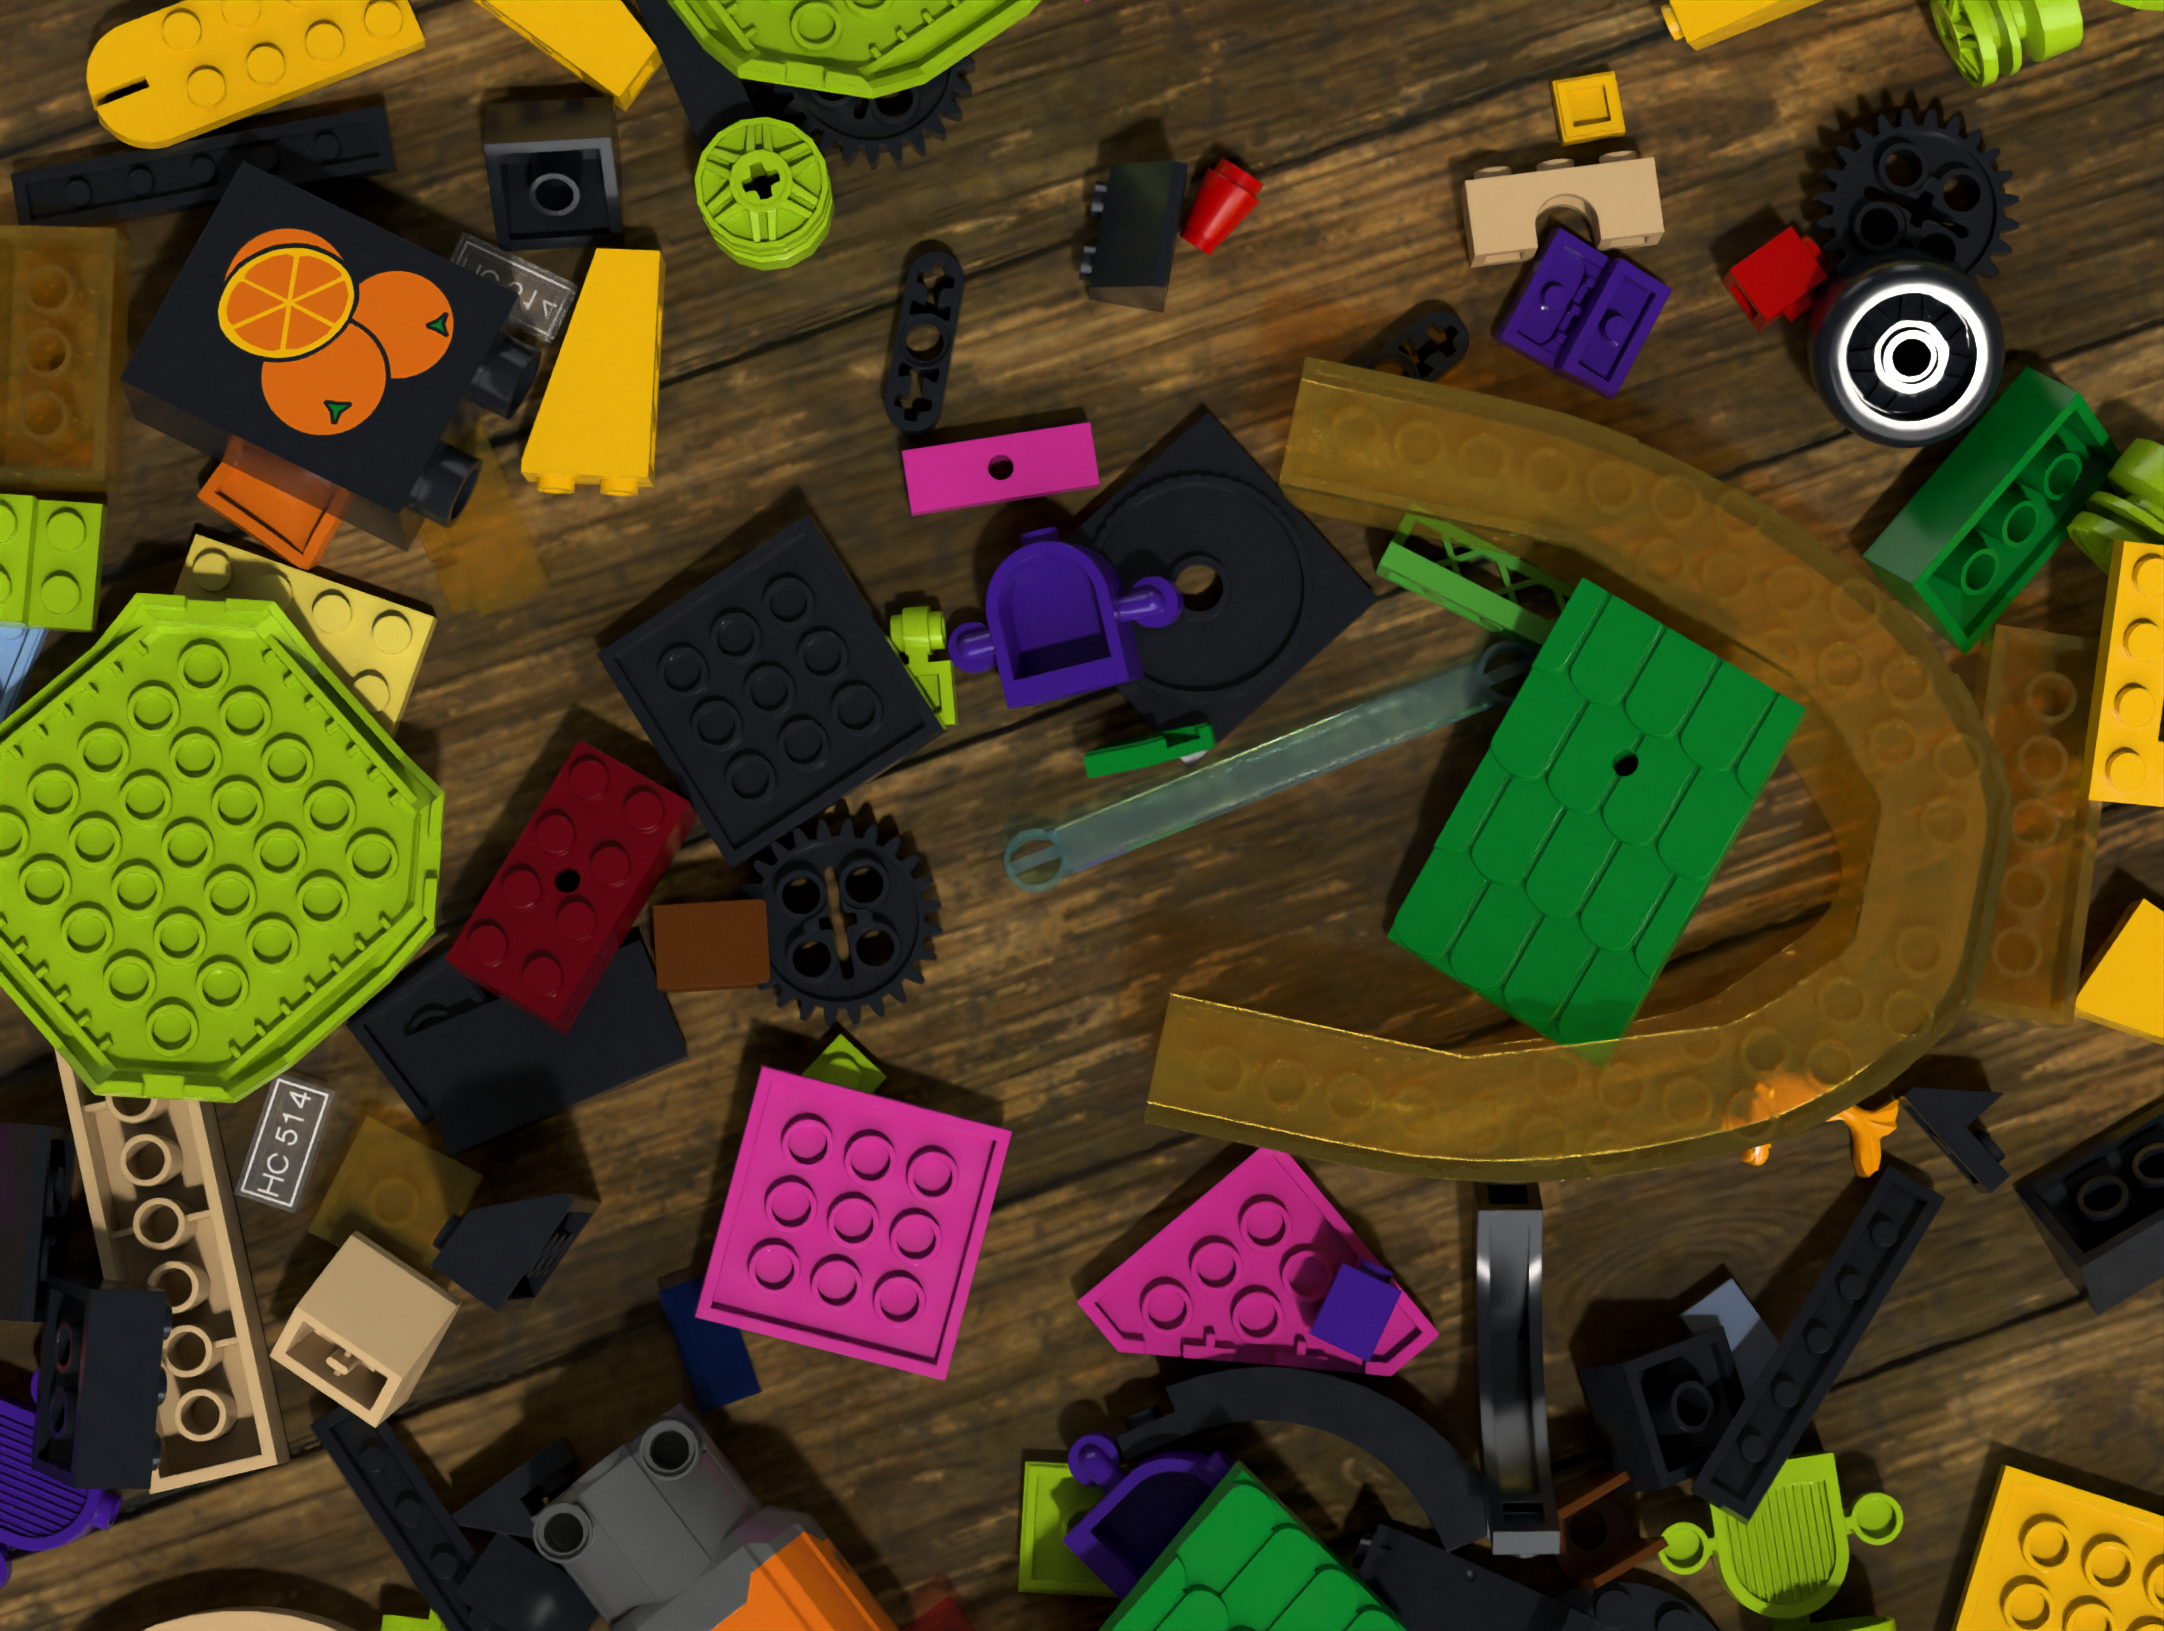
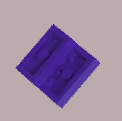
M1560 227L1550 230L1493 339L1558 376L1608 400H1614L1672 289L1624 259H1611Z

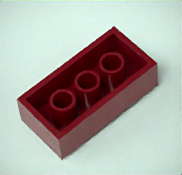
M579 740L448 952L445 960L458 974L566 1036L697 821L698 817L690 802L586 742ZM580 876V884L576 890L570 893L560 891L561 886L566 880Z

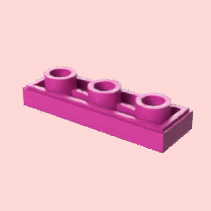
M1090 422L902 451L912 516L1100 488ZM998 461H1005L1013 467V472L1007 479L997 480L989 473L991 466Z

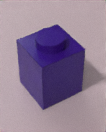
M1358 1257L1354 1267L1340 1262L1307 1333L1369 1362L1402 1292L1389 1285L1394 1273L1361 1257Z

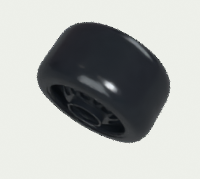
M1902 248L1883 250L1860 258L1845 267L1827 284L1815 302L1809 317L1805 336V355L1814 388L1831 414L1844 427L1861 438L1879 445L1894 448H1917L1939 443L1954 436L1970 425L1983 412L1995 394L2001 379L2005 360V341L2002 324L1994 304L1982 287L1963 268L1935 253ZM1906 339H1919L1923 341V352L1915 362L1903 367L1893 364V351L1900 342Z

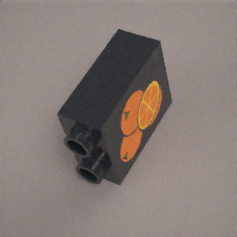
M243 161L120 377V382L135 420L408 552L426 518L448 529L457 522L474 492L483 464L482 459L463 449L485 409L505 419L513 417L534 381L540 365L542 352L522 342L525 335L518 293Z

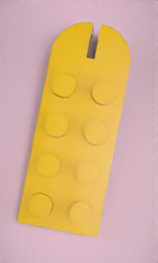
M184 0L119 25L106 33L95 45L89 57L86 74L87 85L94 111H97L99 123L104 129L128 145L143 149H160L178 144L425 48V38L408 0ZM133 84L146 87L110 102L111 97L117 90Z

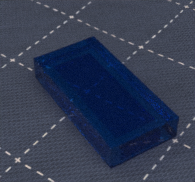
M705 1275L658 1292L701 1414L763 1391L742 1330L695 1317V1310Z

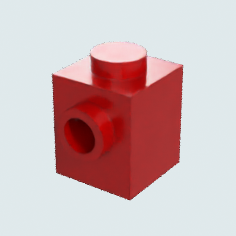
M1790 226L1729 269L1722 280V284L1759 333L1783 315L1792 323L1814 307L1819 297L1816 292L1829 278L1823 270L1827 266V261L1818 245L1809 236L1804 235L1800 238L1792 226Z

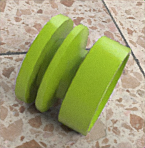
M1928 0L1936 29L1944 47L1962 77L1973 88H1983L1996 82L1999 73L2010 76L2019 72L2022 65V50L2034 62H2043L2078 47L2083 39V19L2078 0Z
M770 117L740 120L718 132L701 153L694 178L697 204L703 215L706 227L718 248L738 264L763 271L790 268L811 256L827 237L835 211L828 169L813 139L795 125ZM766 176L767 181L771 185L773 196L760 200L759 194L754 191V179Z
M2134 439L2107 473L2109 484L2118 496L2101 491L2094 492L2086 501L2089 512H2079L2067 526L2069 536L2073 542L2108 576L2114 539L2164 544V446L2151 440Z

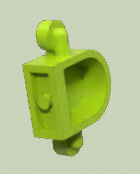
M1827 1450L1792 1454L1787 1459L1747 1526L1702 1499L1707 1529L1702 1530L1697 1525L1688 1521H1674L1667 1524L1661 1529L1657 1537L1664 1536L1669 1546L1657 1552L1656 1555L1664 1567L1681 1575L1697 1572L1706 1564L1709 1556H1711L1716 1576L1724 1589L1745 1607L1770 1617L1772 1631L1800 1630L1811 1627L1810 1614L1827 1604L1837 1593L1844 1581L1849 1563L1847 1535L1854 1534L1861 1541L1872 1545L1887 1544L1899 1535L1903 1526V1513L1895 1499L1887 1494L1876 1491L1862 1493L1852 1501L1850 1507L1842 1508L1834 1453Z

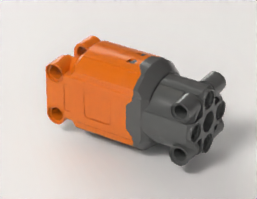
M681 1402L629 1442L624 1443L574 1482L569 1489L530 1519L534 1524L533 1539L538 1551L546 1559L562 1564L610 1627L607 1631H900L810 1513L769 1504L764 1507L715 1444L714 1434L709 1424L700 1416L688 1411Z

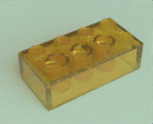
M0 225V490L120 493L125 395L120 377L126 368L131 243L116 228ZM59 354H65L63 363L51 371L50 364L52 359Z

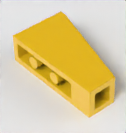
M471 0L604 97L614 96L615 105L625 112L662 64L657 46L621 0Z
M596 248L521 459V473L528 482H537V491L553 494H571L575 492V484L600 485V493L604 495L630 497L638 495V487H654L666 263L660 251Z

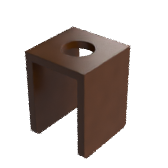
M752 899L653 906L657 990L664 994L750 989L758 988V984L770 981L767 904L764 900Z
M1626 1470L1600 1473L1555 1500L1560 1526V1554H1553L1571 1588H1598L1669 1546L1664 1536L1639 1538L1613 1490L1631 1479ZM1584 1511L1593 1512L1598 1515L1605 1526L1603 1541L1592 1550L1579 1548L1570 1536L1571 1521L1577 1514Z

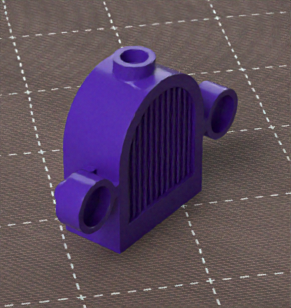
M1049 527L1020 535L1022 548L1010 554L995 571L986 596L988 623H964L953 631L948 642L950 659L962 671L982 673L993 669L998 664L1008 709L1026 708L1145 678L1131 621L1135 620L1142 626L1149 628L1167 627L1173 624L1181 615L1184 599L1179 586L1175 582L1158 576L1145 577L1139 580L1132 587L1130 593L1125 595L1117 572L1102 555L1083 545L1061 542L1058 528Z
M39 1369L31 1380V1395L36 1404ZM0 1392V1589L7 1584L12 1573V1561L8 1554L10 1547L27 1551H44L73 1543L89 1534L96 1527L108 1531L113 1525L123 1501V1495L114 1492V1489H74L31 1469L36 1406Z
M1101 1431L1085 1433L1077 1439L1070 1449L1068 1456L1070 1472L1080 1483L1090 1487L1099 1486L1106 1494L1068 1531L1062 1541L1123 1601L1235 1464L1222 1451L1217 1449L1209 1457L1204 1453L1190 1449H1165L1146 1456L1124 1474L1120 1470L1122 1451L1118 1442L1111 1435Z

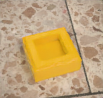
M1615 71L1552 81L1551 92L1562 147L1624 136L1626 130Z

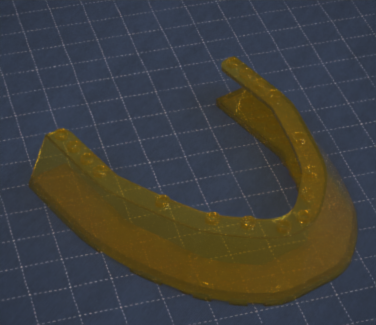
M1306 356L1278 484L1283 495L1296 509L1305 513L1522 558L1574 590L1581 578L1584 577L1608 593L1615 595L1661 622L1664 626L1673 629L1717 655L1722 660L1729 662L1770 686L1778 693H1782L1804 706L1807 714L1785 751V755L1824 817L1834 837L1839 854V884L1828 910L1812 928L1744 978L1713 998L1678 1012L1634 1021L1625 1038L1558 1046L1546 1038L1440 1051L1170 993L1143 1123L1306 1158L1410 1177L1503 1183L1599 1178L1694 1163L1793 1137L1831 1119L1870 1095L1875 1094L1911 1067V1064L1945 1037L1972 1002L1985 970L2012 834V793L2002 755L1997 753L1990 735L1979 717L1981 713L1958 673L1954 674L1938 650L1926 637V631L1897 599L1893 600L1860 572L1819 543L1820 539L1771 506L1740 488H1733L1667 453L1638 442L1637 438L1566 413L1526 403Z

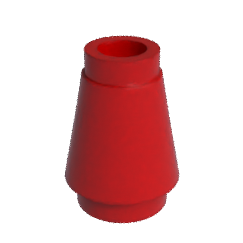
M1221 158L1214 170L1209 167L1207 168L1186 219L1185 227L1179 236L1211 256L1216 247L1220 246L1261 202L1256 197L1264 184L1228 160Z

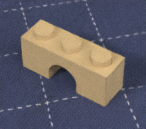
M1635 151L1608 153L1599 157V164L1578 167L1574 166L1573 159L1549 160L1537 164V172L1512 175L1511 168L1506 166L1485 168L1474 172L1473 180H1465L1460 194L1470 268L1533 260L1538 249L1535 227L1536 219L1546 210L1555 207L1574 209L1586 218L1592 230L1594 249L1599 252L1657 245L1664 233L1654 157L1637 159Z

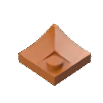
M223 462L219 464L197 495L202 504L247 533L294 568L310 574L318 566L329 543L343 521Z

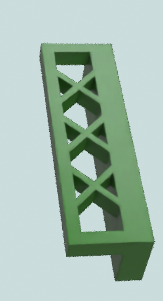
M1410 504L1375 573L1535 655H1538L1559 617L1547 620L1519 606L1515 593L1540 586L1552 592L1559 615H1561L1566 606L1564 599L1569 601L1576 587ZM1415 524L1439 535L1447 559L1434 563L1403 547ZM1451 542L1470 552L1455 556ZM1480 557L1496 564L1503 588L1489 591L1462 577L1458 564ZM1507 570L1526 580L1512 585Z

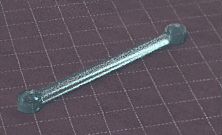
M1512 640L1497 642L1489 647L1480 658L1047 830L1037 828L1024 830L1013 837L1006 847L1004 855L1006 875L1012 884L1023 892L1032 894L1049 892L1058 886L1064 877L1496 705L1509 707L1516 696L1507 697L1499 695L1491 690L1490 686L1532 670V664L1537 656L1532 649L1521 642ZM1499 653H1518L1524 657V659L1484 674L1485 666L1492 657ZM1035 839L1048 840L1054 845L1011 862L1012 853H1015L1019 846L1026 841ZM1061 858L1059 871L1045 884H1025L1016 877L1019 873L1037 865Z

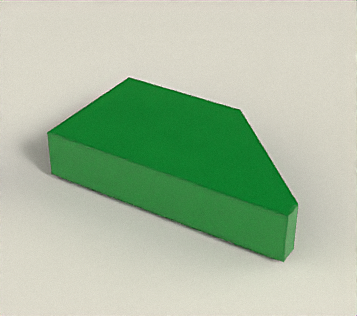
M1205 722L1104 742L1086 752L1087 755L1083 756L1088 778L1149 767L1214 748L1217 745L1212 724L1208 725Z

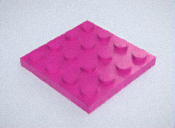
M761 1064L695 1310V1317L945 1381L1012 1131L1008 1128Z

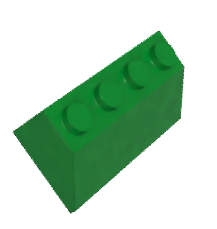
M2026 366L1895 519L1878 536L1862 557L1893 596L1955 649L1966 655L2069 536L2067 526L2073 518L2081 511L2089 512L2086 505L2088 498L2096 491L2107 492L2111 486L2107 473L2122 454L2078 391Z

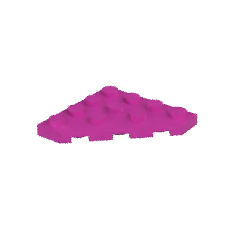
M1274 1136L1077 1301L1079 1306L1118 1352L1392 1376L1440 1335L1393 1277L1389 1285L1402 1292L1369 1362L1307 1333L1340 1262L1354 1267L1358 1257H1361L1381 1267L1383 1266Z

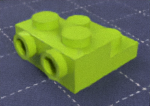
M0 493V627L97 633L107 507L105 505L39 500L31 495Z

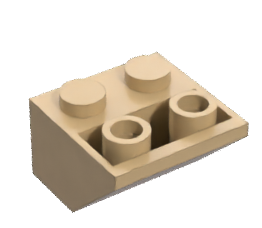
M356 1230L350 1235L297 1304L269 1356L376 1428L408 1401L462 1301Z

